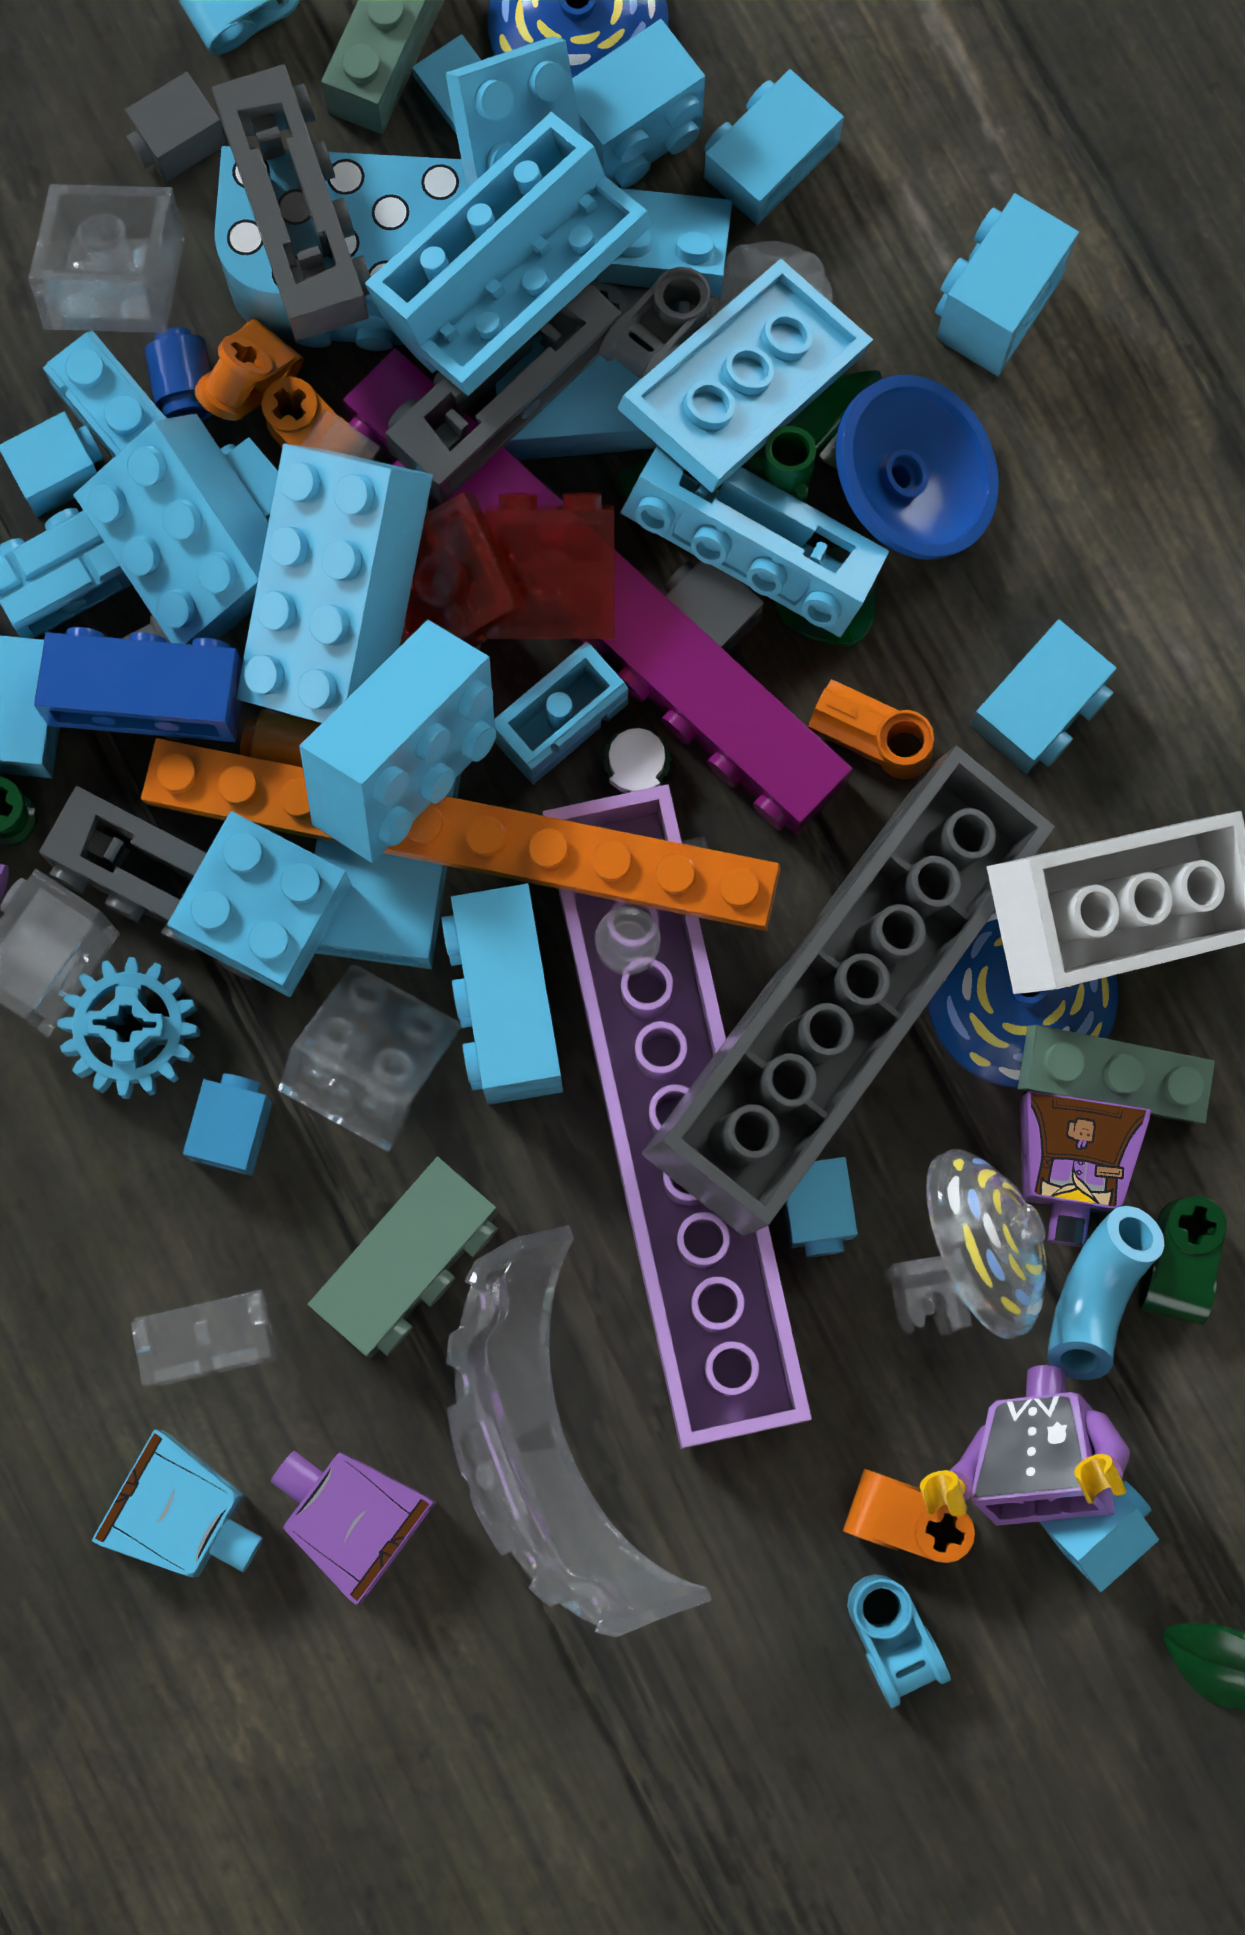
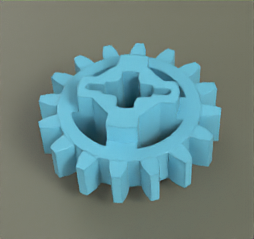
M135 957L128 958L125 971L120 973L108 960L102 962L104 978L96 982L92 977L83 973L79 978L86 992L82 997L66 994L63 999L75 1012L73 1017L58 1019L57 1026L63 1031L73 1034L72 1039L60 1046L61 1051L66 1056H81L72 1069L81 1079L89 1076L94 1071L97 1072L94 1077L93 1088L101 1093H104L111 1086L112 1082H117L118 1094L123 1099H130L134 1084L138 1083L150 1096L156 1094V1077L162 1074L165 1078L175 1083L179 1079L176 1070L172 1067L176 1059L192 1062L195 1057L183 1044L185 1039L200 1037V1029L196 1025L185 1022L186 1017L191 1016L198 1010L193 1000L177 1001V998L185 989V985L178 977L163 985L165 969L158 963H154L145 975L142 974L140 962ZM146 990L155 993L164 1001L170 1017L163 1016L162 1014H153L147 1010ZM115 991V998L101 1011H93L104 997ZM133 1014L143 1026L150 1028L143 1027L142 1031H133L130 1035V1042H126L121 1035L112 1029H116V1026L126 1025L129 1015ZM89 1039L96 1040L97 1042H106L111 1047L110 1059L113 1061V1067L102 1063L96 1057L90 1046ZM157 1045H166L154 1060L143 1066V1057Z

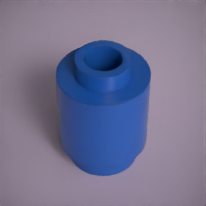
M184 327L168 328L158 332L154 337L155 340L144 349L154 404L166 418L197 414L201 421L208 419L212 413L206 410L195 396V386L202 376L211 371L205 339L199 335L192 334L190 329Z

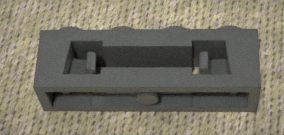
M282 64L211 87L296 342L369 319L364 296L370 294L365 282L371 276L363 255L351 259L345 238L355 235L344 198L332 201L325 181L335 178V173L324 140L313 144L311 142L306 124L314 122L316 119L304 83L292 86L286 66ZM287 129L290 138H287L286 142L292 166L323 257L331 255L334 267L325 269L319 246L297 252L304 281L298 284L295 283L291 271L292 267L297 266L291 240L264 164L266 160L285 155L279 131ZM255 135L259 147L250 150L246 137Z
M590 283L469 396L463 393L442 373L438 372L433 381L435 386L418 402L415 399L408 400L390 418L388 422L390 429L385 432L390 454L407 469L432 474L430 493L443 505L600 356V345L609 329L621 317V312ZM542 331L540 344L546 350L476 415V421L479 425L470 434H467L469 424L461 416L532 350L531 340Z
M76 786L39 851L43 858L53 866L49 876L79 893H83L87 885L94 887L109 895L105 905L135 922H139L141 916L145 914L164 924L160 934L174 943L194 951L195 947L178 939L167 926L180 900L120 869L130 850L124 846L123 841L104 834V831L107 828L129 839L130 843L138 850L139 855L189 881L193 879L207 853ZM96 856L107 862L111 867L115 868L114 872L111 873L92 863L94 857ZM220 960L216 961L218 965L243 979L250 981L252 978Z

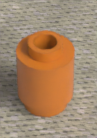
M262 708L257 720L250 718L246 720L241 738L240 755L303 767L299 745L322 723Z

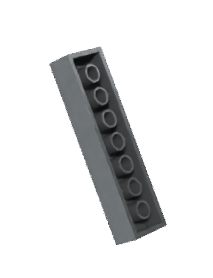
M957 745L927 768L641 1154L742 1236L768 1226L996 910L986 866L1034 856L1055 826Z

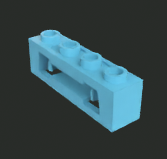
M657 445L620 513L637 522L647 531L656 533L690 552L702 562L713 565L750 586L755 592L767 596L803 616L813 625L822 627L841 637L862 606L889 551L742 467L723 482L719 493L715 491L711 493L700 482L684 474V468ZM814 532L851 553L843 564L825 554L828 547L827 544L818 542L815 548L806 544Z

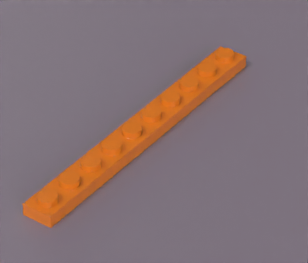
M156 738L141 795V800L147 805L224 821L229 812L232 811L268 830L341 844L312 825L303 767ZM447 796L436 804L431 803L413 821L407 836L398 845L389 846L383 852L385 854L767 931L781 870L779 863Z

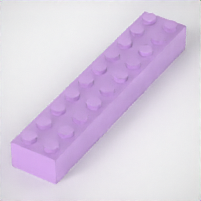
M669 784L543 811V816L682 844ZM558 889L680 1449L807 1422L812 1418L769 1227L766 1226L751 1234L742 1236L641 1154L726 1040L699 917Z

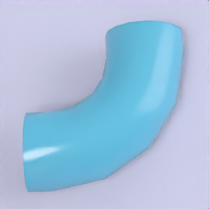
M1131 1206L1117 1207L1099 1224L1076 1258L1066 1278L1055 1309L1047 1354L1049 1365L1063 1369L1066 1377L1076 1380H1091L1101 1378L1111 1370L1118 1328L1126 1305L1139 1280L1162 1255L1165 1246L1163 1233L1159 1225L1149 1214Z

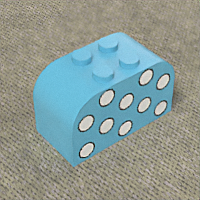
M222 146L215 220V245L233 302L247 322L256 318L279 338L294 339L296 342L230 146ZM284 149L285 155L266 160L264 164L291 240L297 266L292 267L291 271L295 283L298 284L304 281L297 252L319 246L325 269L334 267L331 255L323 257L292 166L289 150ZM328 152L335 173V178L325 181L332 201L344 198L355 232L354 236L345 238L351 259L363 255L371 277L467 189L462 159ZM370 294L364 296L369 319L296 342L303 346L315 348L329 346L331 341L356 342V345L360 348L371 351L389 350L393 347V344L404 345L384 320Z

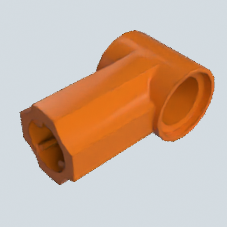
M831 679L815 706L808 728L817 736L879 764L883 771L891 777L905 780L915 778L924 773L931 763L934 747L933 728L929 721L918 712L911 710L899 711ZM899 733H909L919 738L923 747L914 756L904 758L891 752L887 744L893 736Z

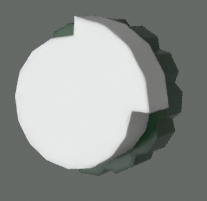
M634 726L626 728L624 732H617L611 737V743L606 744L603 752L604 760L602 761L604 775L608 777L610 786L613 789H618L621 794L662 786L663 781L669 777L671 770L670 750L666 748V741L660 735H655L651 729Z

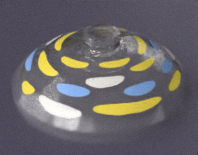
M952 1149L937 1155L928 1169L926 1184L927 1204L937 1246L955 1287L975 1317L993 1334L1003 1339H1014L1029 1333L1034 1328L1042 1310L1047 1264L1043 1244L1045 1228L1039 1213L1032 1205L1026 1203L1018 1189L1005 1176L981 1157L962 1149Z

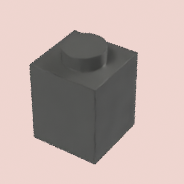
M187 71L125 109L132 132L126 135L125 139L131 151L144 169L153 164L165 183L214 154L222 146H227L219 117Z
M687 561L671 576L665 585V589L669 592L666 597L728 654L762 620L764 602L741 581L702 561L696 566L691 561Z

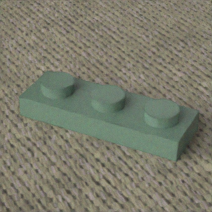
M1041 1025L1027 1026L1018 1090L1151 1109V1116L1191 1124H1206L1215 1060Z

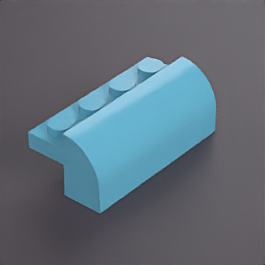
M550 112L369 278L365 285L382 317L409 351L429 371L434 373L438 370L463 393L469 396L652 226L648 210L604 175L594 145L553 112Z

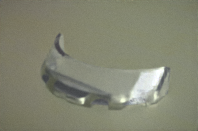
M570 1225L516 1237L474 1262L465 1280L466 1283L471 1284V1288L464 1305L459 1329L449 1334L446 1365L455 1367L456 1404L447 1408L449 1426L460 1472L469 1484L471 1502L483 1527L501 1556L509 1553L514 1556L524 1571L532 1578L528 1588L548 1606L552 1607L560 1604L578 1617L597 1625L595 1632L612 1637H620L710 1602L712 1598L707 1587L694 1584L664 1570L638 1551L619 1532L592 1496L568 1447L557 1411L550 1366V1321L553 1298L561 1267L574 1240Z

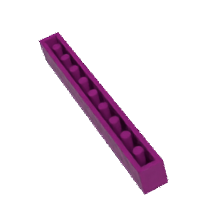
M394 348L343 399L349 425L360 435L372 452L378 448L394 462V466L403 467L390 454L385 434L390 429L388 422L396 410L410 399H415L418 402L435 385L402 353ZM466 412L461 416L469 424L467 434H470L479 424ZM504 447L443 505L429 493V496L439 504L435 508L437 515L451 530L458 535H462L467 530L483 545L480 549L481 555L493 569L504 577H507L511 572L514 573L529 587L525 591V595L543 615L552 619L558 614L574 629L570 636L578 647L587 641L600 656H603L619 671L617 675L628 687V694L640 703L649 698L665 713L661 721L678 740L686 745H689L694 740L711 756L707 760V764L722 781L733 788L740 783L756 797L757 800L753 803L755 810L771 826L781 830L786 825L795 835H798L848 783L852 767Z

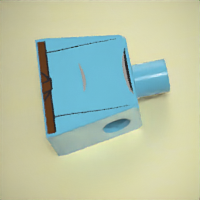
M154 1429L91 1541L105 1548L193 1578L201 1575L211 1556L244 1573L256 1555L263 1538L232 1521L245 1495L174 1436L163 1430Z

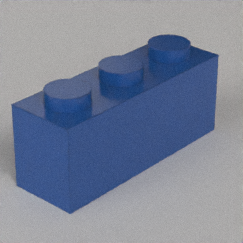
M84 627L69 628L66 634L45 632L34 706L47 725L53 727L236 742L242 701L237 700L236 696L243 662L236 648H231L228 643L212 638H197L192 641L191 645L168 643L165 638L159 635L143 632L132 633L129 639L108 638L97 630Z

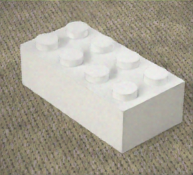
M1242 811L1195 819L986 866L1013 994L1060 989L1245 943V825Z

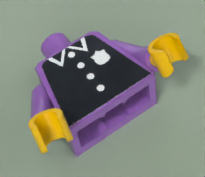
M1039 1365L1027 1371L1026 1397L995 1401L989 1407L986 1424L980 1427L960 1461L949 1471H937L927 1475L920 1483V1490L927 1514L932 1515L939 1507L947 1504L950 1515L955 1517L963 1516L967 1511L965 1501L971 1497V1502L996 1526L1114 1514L1113 1494L1119 1496L1126 1492L1122 1477L1129 1461L1130 1450L1107 1415L1094 1411L1080 1394L1066 1393V1373L1063 1369L1056 1366Z

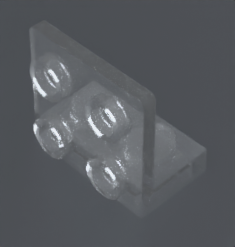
M351 965L293 1044L278 1091L389 1152L402 1133L414 1098L457 1037L461 1024L360 966Z

